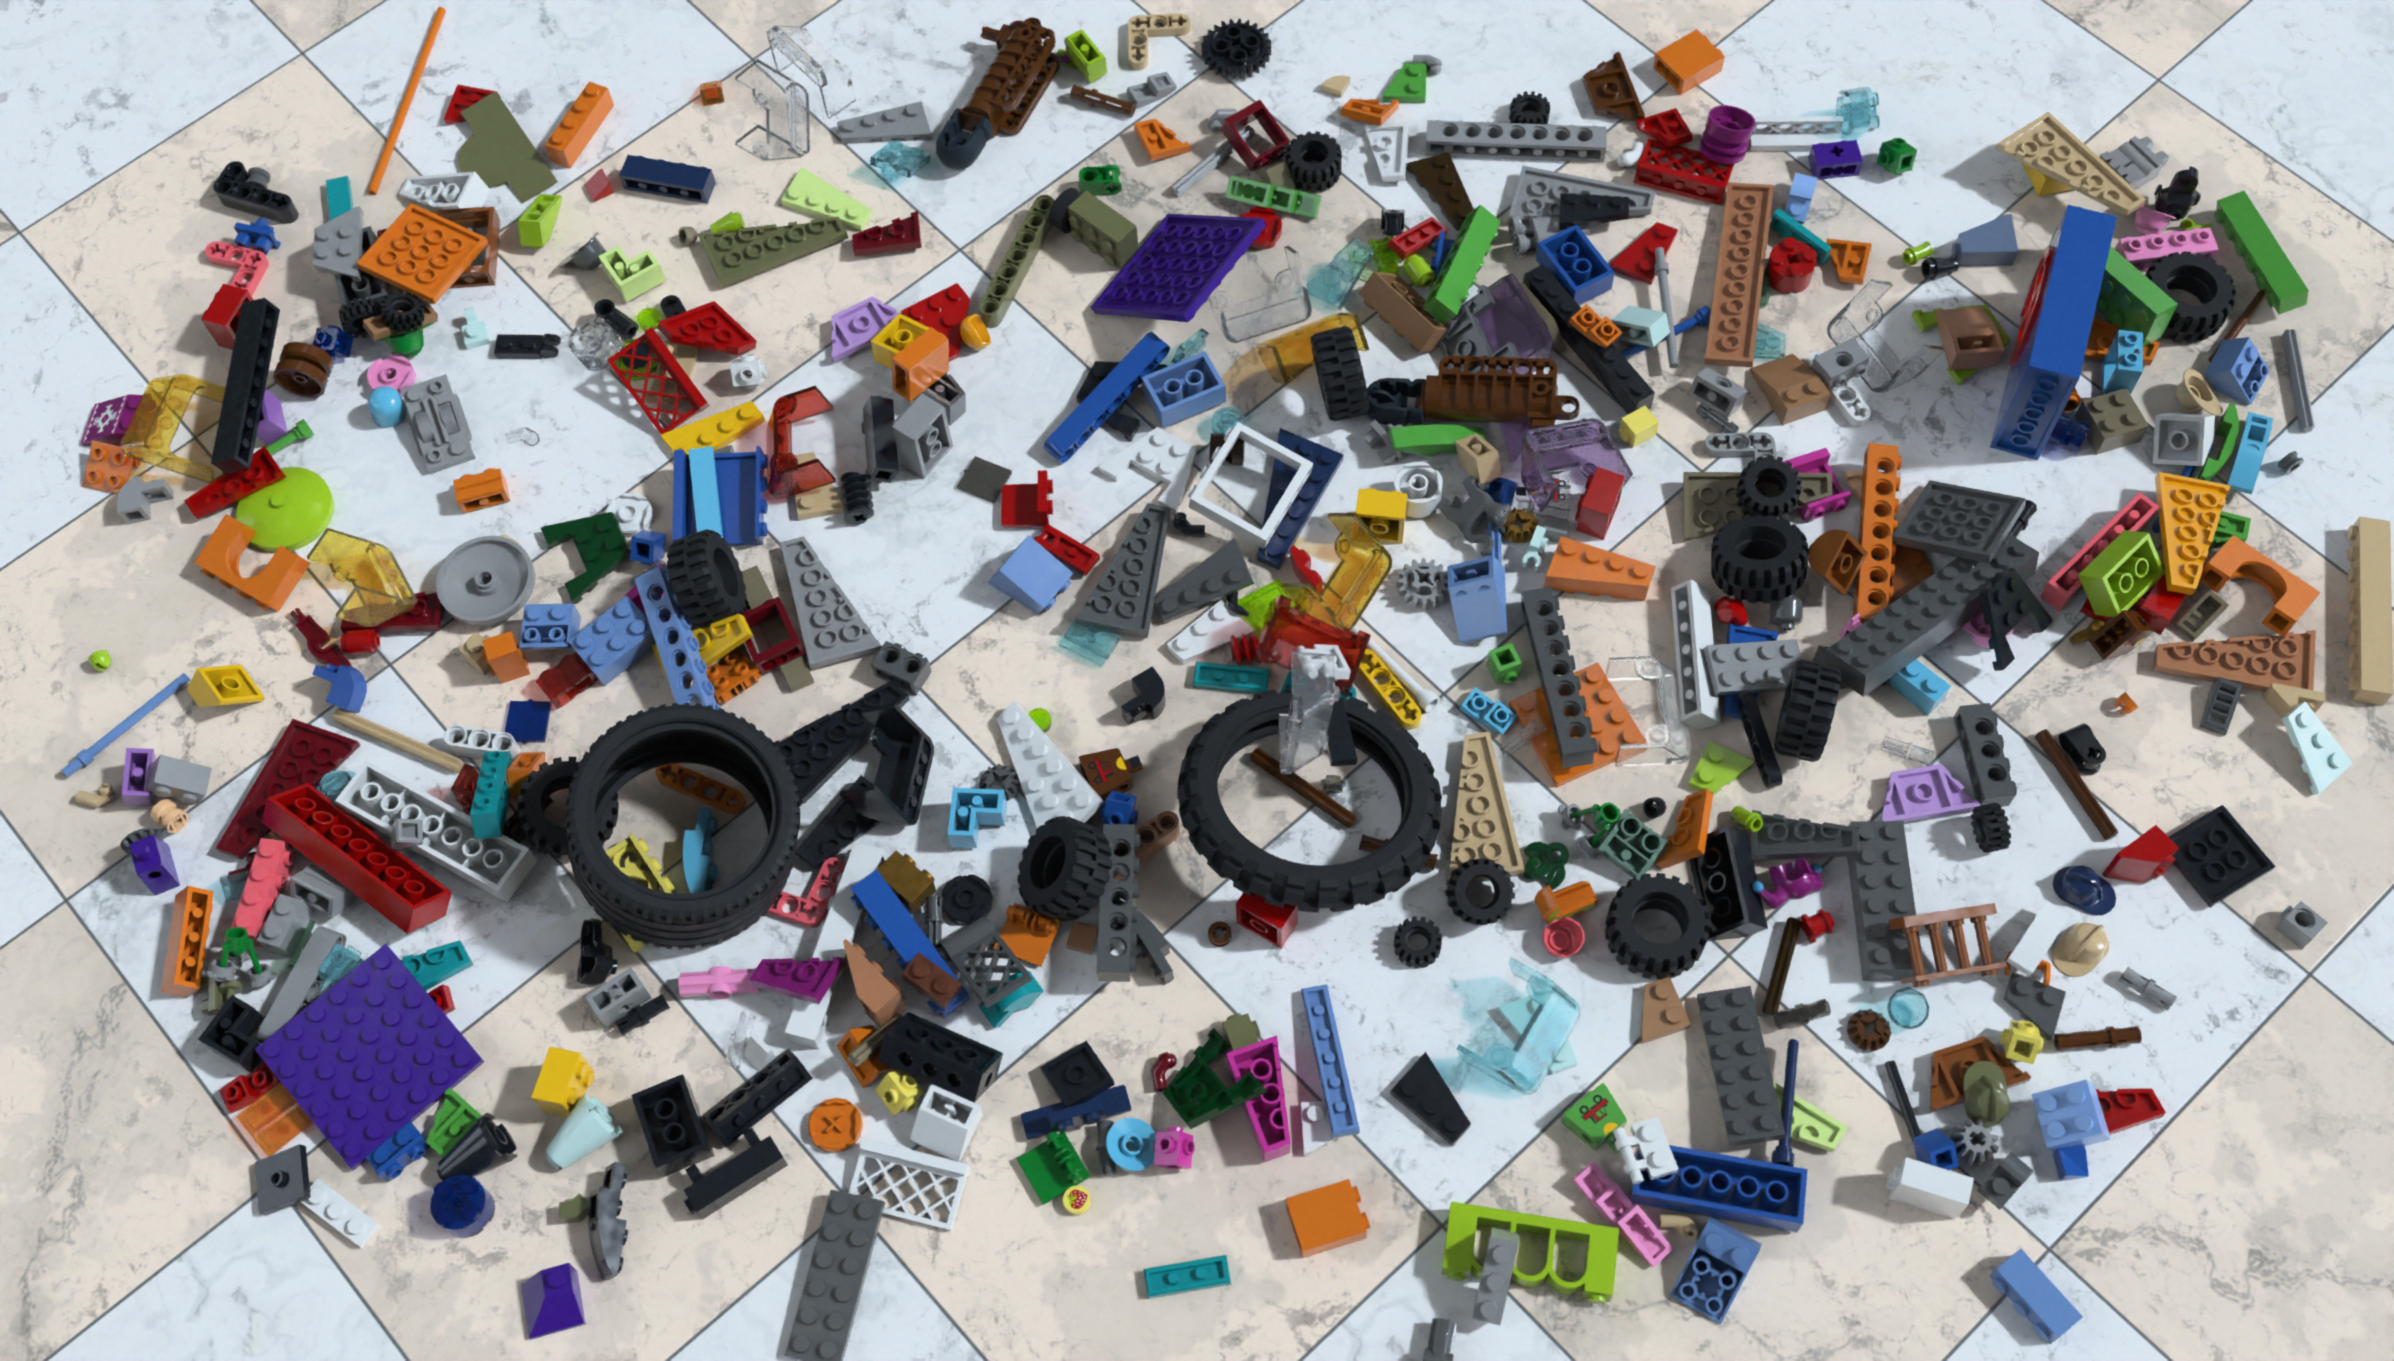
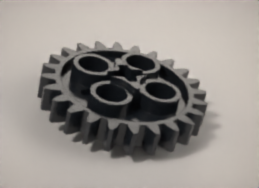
M1230 19L1229 24L1221 21V27L1214 25V31L1208 30V36H1204L1201 43L1204 64H1209V70L1215 69V75L1222 72L1223 78H1226L1228 74L1231 75L1233 80L1236 75H1239L1241 79H1243L1244 74L1252 77V71L1259 73V67L1265 68L1266 62L1270 61L1271 40H1269V34L1264 33L1263 27L1258 29L1257 23L1251 26L1249 20L1242 23L1241 19H1238L1237 23H1234Z

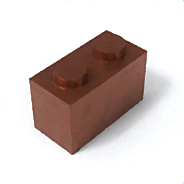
M919 952L902 972V978L905 982L944 1011H946L962 990L959 981Z

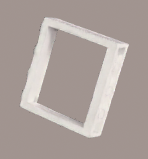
M1237 422L1234 429L1230 427L1223 439L1225 443L1222 448L1218 446L1211 458L1214 461L1210 467L1207 465L1204 467L1200 475L1202 480L1199 485H1193L1188 494L1190 498L1189 508L1265 549L1309 477L1313 463ZM1238 438L1298 470L1262 530L1202 497Z

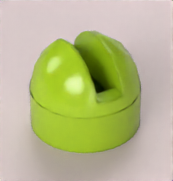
M106 650L96 651L88 657L91 666L98 671L106 670L112 663L111 657Z

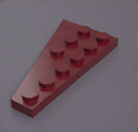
M292 719L216 849L221 853L242 860L259 844L260 839L265 838L271 831L270 828L262 823L267 798L305 783H309L316 789L361 746L360 743L345 736Z

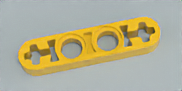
M1369 649L1360 650L1355 656L1356 670L1403 728H1417L1421 723L1422 717L1420 708L1376 653ZM1362 659H1365L1366 661L1371 660L1370 666L1373 669L1371 673L1369 665L1367 663L1362 664ZM1378 675H1383L1388 681L1383 685H1379L1374 682V678ZM1393 693L1401 695L1402 701L1392 703L1388 697ZM1406 712H1407L1410 716L1413 715V714H1415L1414 720H1412L1411 718L1405 719V718H1406Z

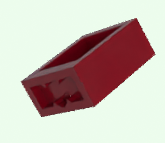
M1261 100L1224 119L1221 127L1222 133L1250 172L1256 168L1260 169L1268 165L1270 160L1274 158H1282L1286 154L1287 146L1291 142ZM1256 119L1275 144V147L1258 157L1254 156L1237 132L1238 129Z
M779 596L766 600L762 605L752 610H746L741 614L744 616L749 628L780 614L791 637L760 653L757 652L751 638L745 641L753 662L762 675L807 653Z

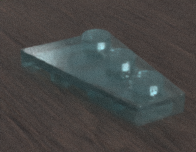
M1353 238L1333 257V260L1324 269L1321 268L1316 273V276L1308 284L1305 283L1301 289L1341 310L1375 252L1374 248Z

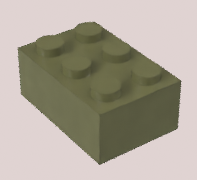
M1085 191L1068 206L1071 236L1073 239L1083 243L1093 254L1100 255L1110 266H1115L1121 271L1139 249L1137 226L1088 191Z

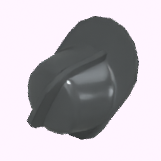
M598 232L585 245L565 258L558 265V268L569 262L582 270L597 268L601 264L598 256L607 252L596 238Z

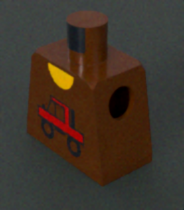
M2124 610L2088 641L2101 658L2107 660L2132 651L2153 632V629L2138 611Z
M1118 748L1079 756L1080 768L1086 781L1105 803L1112 791L1125 793L1132 789L1131 774L1143 769L1138 755L1124 760Z

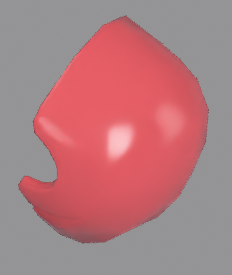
M1569 917L1556 919L1545 927L1542 933V944L1546 951L1556 958H1569L1578 953L1584 944V931L1580 923Z

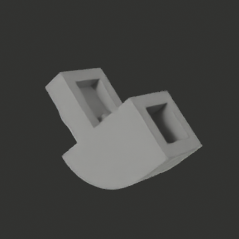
M140 476L132 478L118 492L117 513L127 525L151 520L150 504L174 499V492L165 479H155L145 483Z

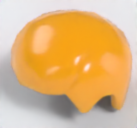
M973 314L962 320L960 335L968 347L979 350L991 343L988 330L978 314Z

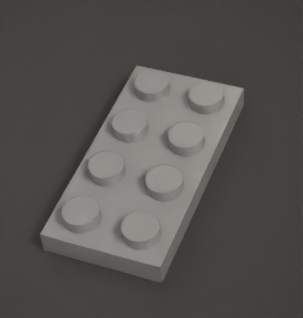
M1797 639L1707 645L1703 648L1715 696L1746 692L1786 691L1795 662L1802 660Z

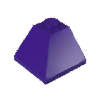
M570 1263L541 1270L521 1284L530 1340L586 1325L578 1272Z

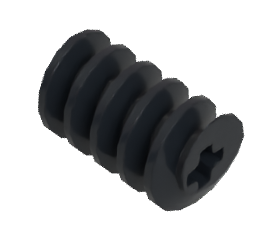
M857 472L844 473L840 477L842 482L844 520L850 525L863 524L874 515V510L872 509L873 501H871L873 498L870 485L871 480H868V475Z

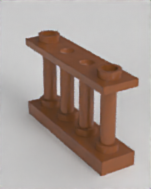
M1995 903L1889 919L1890 930L1902 929V934L1906 935L1914 975L1913 977L1900 978L1901 984L1912 982L1913 988L1930 985V979L1981 971L1982 976L1998 974V968L2008 967L2007 962L1993 964L1985 926V921H1987L1986 915L1997 914ZM1970 918V922L1974 923L1982 962L1981 966H1970L1962 928L1964 919ZM1942 922H1947L1948 927L1952 929L1960 969L1950 971L1947 969L1939 928H1942ZM1924 925L1925 930L1929 932L1937 973L1925 974L1916 933L1919 931L1918 926Z

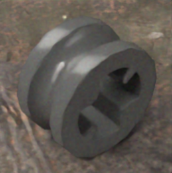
M2296 451L2287 454L2278 463V467H2283L2286 475L2295 471L2304 462L2303 458L2297 457L2298 453Z

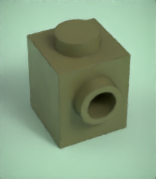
M1240 1013L1233 1014L1223 1022V1031L1231 1051L1259 1042L1257 1036L1261 1035L1256 1020H1250L1248 1013L1244 1015Z

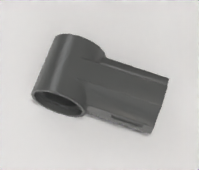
M1443 1318L1432 1319L1428 1347L1425 1348L1423 1361H1453V1354L1451 1353L1455 1339L1456 1323Z

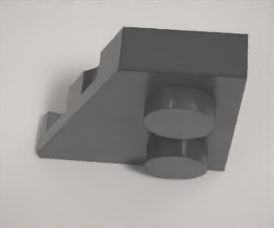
M2013 972L2007 985L2004 1000L2012 1008L2017 1009L2026 1021L2033 1022L2044 1033L2042 1036L2050 1041L2055 1033L2066 991L2050 985L2048 987L2043 986L2042 982Z

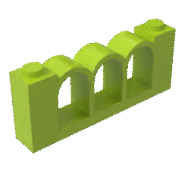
M1451 1201L1441 1274L1447 1275L1448 1279L1463 1281L1464 1278L1469 1279L1470 1273H1472L1477 1279L1481 1280L1483 1267L1477 1263L1474 1257L1476 1226L1479 1224L1509 1229V1232L1512 1233L1522 1231L1548 1236L1544 1270L1537 1275L1528 1276L1522 1274L1514 1265L1511 1280L1516 1285L1524 1288H1534L1547 1280L1549 1286L1559 1293L1575 1294L1582 1290L1581 1297L1588 1298V1301L1591 1303L1605 1304V1301L1610 1302L1614 1290L1619 1228ZM1555 1237L1587 1242L1584 1275L1580 1280L1566 1282L1555 1274L1553 1270Z

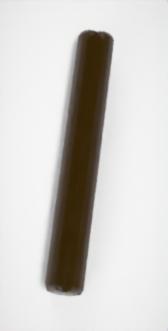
M1789 917L1786 921L1762 1009L1763 1013L1775 1016L1778 1012L1801 927V921L1793 917Z

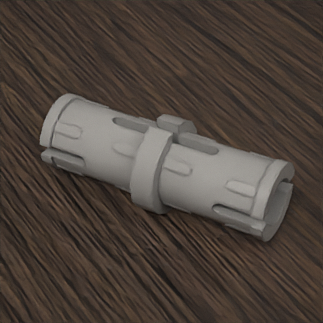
M2130 967L2125 969L2119 979V982L2140 993V997L2144 999L2147 997L2167 1011L2177 999L2176 995L2155 984L2156 981L2151 978L2149 980Z

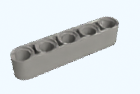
M322 926L314 930L258 1030L257 1039L259 1042L263 1043L316 1000L346 945L345 934Z

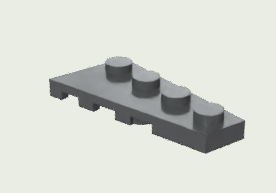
M1233 538L1155 599L1165 624L1255 584L1236 539Z
M1752 810V812L1760 814L1763 820L1761 829L1757 832H1751V854L1753 860L1859 856V830L1856 827L1826 822L1818 824L1812 823L1809 819L1800 818L1799 820L1785 818L1784 815L1774 814L1771 816L1762 814L1761 811Z

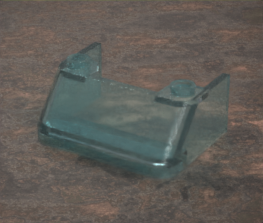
M1511 957L1508 962L1512 974L1527 982V994L1533 1001L1539 1003L1538 1008L1513 1049L1503 1044H1494L1488 1048L1483 1057L1460 1044L1457 1047V1051L1462 1061L1524 1095H1530L1538 1090L1578 1022L1581 1011L1578 1002L1549 977Z

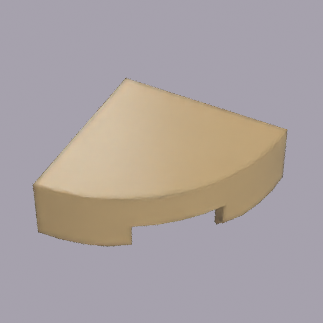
M1344 75L1333 76L1322 83L1321 90L1342 97L1351 82V77Z

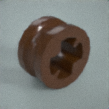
M1218 921L1211 924L1208 929V937L1211 944L1217 947H1224L1231 941V928L1227 923ZM1217 929L1227 932L1224 934V939L1218 940V936L1216 938L1213 937Z

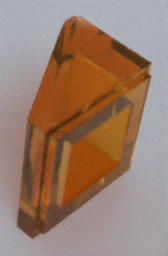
M720 80L700 84V95L704 106L724 102L723 87Z

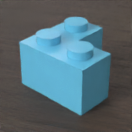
M953 788L947 834L951 847L977 848L979 825L1005 826L1007 800L1004 790Z

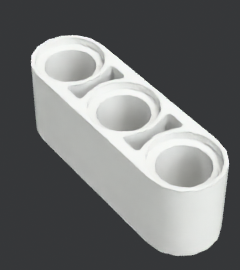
M454 725L449 727L444 733L445 742L457 756L483 760L484 753L510 751L513 762L518 754L521 753V749L514 737L507 732Z

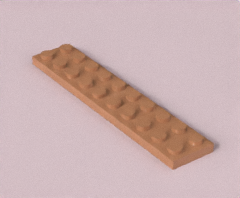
M1728 182L1704 364L1753 367L1774 185Z

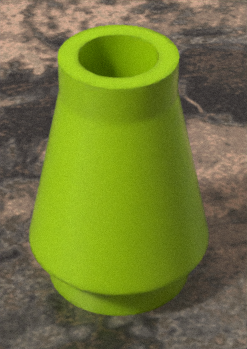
M731 211L715 223L710 224L713 235L718 234V231L724 230L727 233L739 232L741 228H745V223L739 211L735 213Z

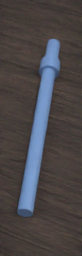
M185 673L181 674L87 750L83 749L76 755L77 758L61 771L67 777H70L83 765H89L95 760L93 757L188 683L190 678Z

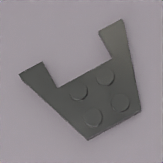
M1482 285L1477 290L1478 295L1475 299L1467 303L1464 307L1465 312L1459 319L1453 321L1438 341L1444 357L1455 355L1520 358L1515 345L1510 342L1495 353H1492L1477 317L1496 304L1489 288L1485 285ZM1451 363L1448 366L1449 370L1452 371L1454 367ZM1461 364V372H1464L1463 364ZM1470 365L1468 367V371L1476 373L1481 369L1479 365ZM1485 365V372H1488V365ZM1496 366L1495 371L1502 369L1501 366Z

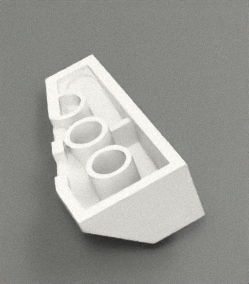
M476 172L407 177L399 194L404 198L442 210L482 207L490 189Z

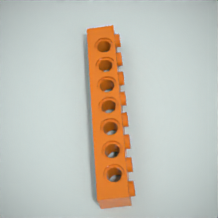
M1868 443L1864 453L1858 543L1868 553L1855 576L1853 616L1859 613V619L1862 624L1885 609L1893 597L1894 588L1890 586V579H1893L1895 564H1891V557L1895 556L1896 544L1892 543V535L1898 526V521L1894 520V513H1897L1899 507V499L1895 498V493L1899 491L1900 477H1897V470H1900L1902 456L1898 455V446ZM1878 470H1883L1886 472V474L1881 473ZM1876 491H1881L1885 495H1880ZM1875 512L1881 513L1884 517L1877 516ZM1873 534L1880 535L1882 539L1876 538ZM1872 556L1879 557L1881 561L1873 559ZM1870 578H1875L1880 583H1875ZM1869 600L1876 601L1878 605L1871 604Z

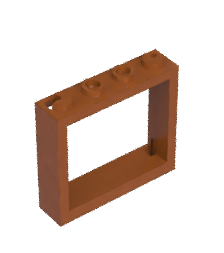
M495 207L430 211L465 228L488 227L485 265L468 266L449 289L495 285L500 233V218Z

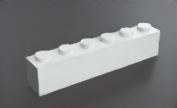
M1690 579L1671 587L1680 715L1682 722L1702 730L1720 723L1718 696L1714 695L1703 648L1707 645H1714L1709 589Z

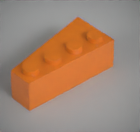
M1561 536L1546 574L1544 588L1551 587V590H1564V593L1574 594L1576 591L1586 592L1591 596L1606 594L1612 595L1613 598L1645 601L1656 566Z

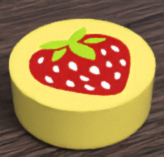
M1072 1186L1065 1191L1063 1204L1070 1214L1081 1215L1090 1208L1091 1197L1086 1188Z

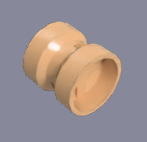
M170 799L159 801L150 813L151 818L158 824H162V827L169 833L180 831L189 819L188 814L182 809L177 808L176 804Z

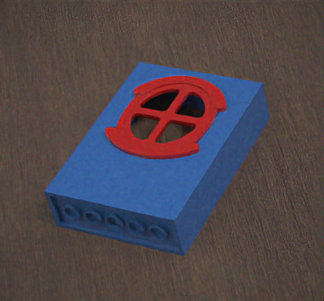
M2067 206L2050 246L2046 247L2041 256L2020 314L2022 318L2014 350L2008 362L2010 369L1990 448L2035 460L2039 459L2080 377L2117 220L2116 216L2082 207Z

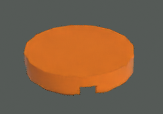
M832 1098L820 1103V1106L810 1114L808 1122L809 1135L815 1145L823 1151L831 1153L846 1151L855 1145L861 1136L863 1128L862 1116L858 1109L848 1100L841 1098Z

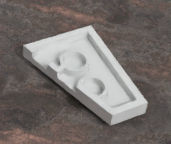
M1408 123L1382 124L1381 126L1364 125L1382 181H1405L1409 136Z
M1220 600L1167 643V649L1184 665L1211 654L1212 650L1224 645L1225 647L1230 646L1231 635H1234L1236 640H1239L1240 635L1244 634L1247 639L1250 638L1251 633L1255 634V631L1237 614L1230 611L1229 607Z

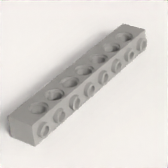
M1427 120L1425 156H1436L1449 152L1451 157L1604 162L1606 127Z

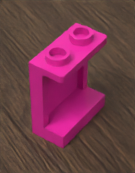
M1827 448L1783 461L1784 463L1787 461L1792 463L1791 469L1796 468L1798 473H1832V496L1808 503L1805 507L1797 509L1803 521L1810 518L1818 519L1832 511H1842L1848 506L1852 496L1849 490L1843 491L1828 464L1830 453Z

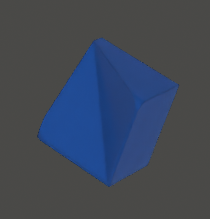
M1498 477L1486 484L1484 492L1488 493L1495 502L1511 506L1518 483Z
M2084 1145L2058 1148L2052 1154L2060 1181L2089 1176Z

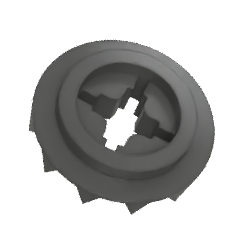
M998 763L997 766L992 768L988 766L987 771L981 774L980 789L1003 790L999 785L993 786L995 784L994 777L1000 780L1005 779L1003 783L1007 801L1012 799L1019 790L1020 780L1017 772L1011 769L1009 765L1002 766Z
M143 828L128 834L121 841L120 845L125 853H131L129 848L131 843L151 835H155L161 840L165 837L160 829Z

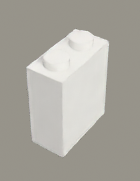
M1906 1157L1900 1165L1896 1164L1893 1173H1889L1886 1188L1890 1189L1888 1197L1890 1200L1955 1220L1969 1205L1974 1178Z

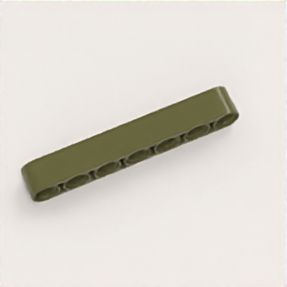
M1040 195L1035 199L979 304L981 319L987 328H995L1002 322L1052 227V224L1049 222V212L1054 199L1049 195Z

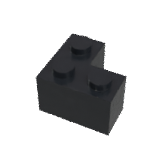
M231 995L198 1040L213 1052L252 1073L262 1061V1058L255 1050L260 1044L250 1038V1036L264 1017L252 1006Z

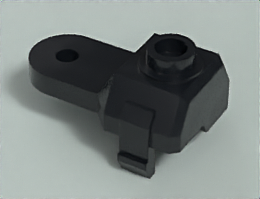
M2190 166L2189 170L2177 172L2167 188L2162 189V185H2158L2154 192V207L2157 212L2176 217V219H2171L2176 221L2184 219L2189 213L2191 206L2198 204L2201 194L2195 190L2198 185V170Z
M591 918L590 920H584L581 928V956L577 969V982L594 985L604 983L610 974L614 975L618 962L617 959H613L612 947L602 941L601 920Z

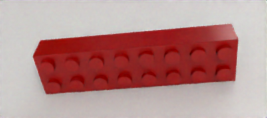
M309 783L267 798L262 820L263 824L406 934L446 916L452 891L399 851L392 849L390 844Z

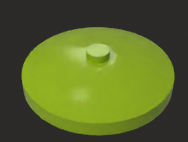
M300 467L281 468L286 478L239 500L236 520L256 531L249 543L267 552L275 553L280 545L290 551H294L310 544L324 532L333 516L334 498L326 482L317 473Z

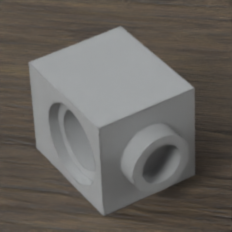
M2300 901L2294 908L2289 905L2278 916L2282 921L2276 929L2303 949L2328 922ZM2295 920L2301 922L2303 927L2298 925Z

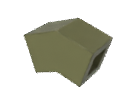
M580 1193L571 1201L560 1202L559 1220L563 1224L581 1222L588 1216L589 1203Z

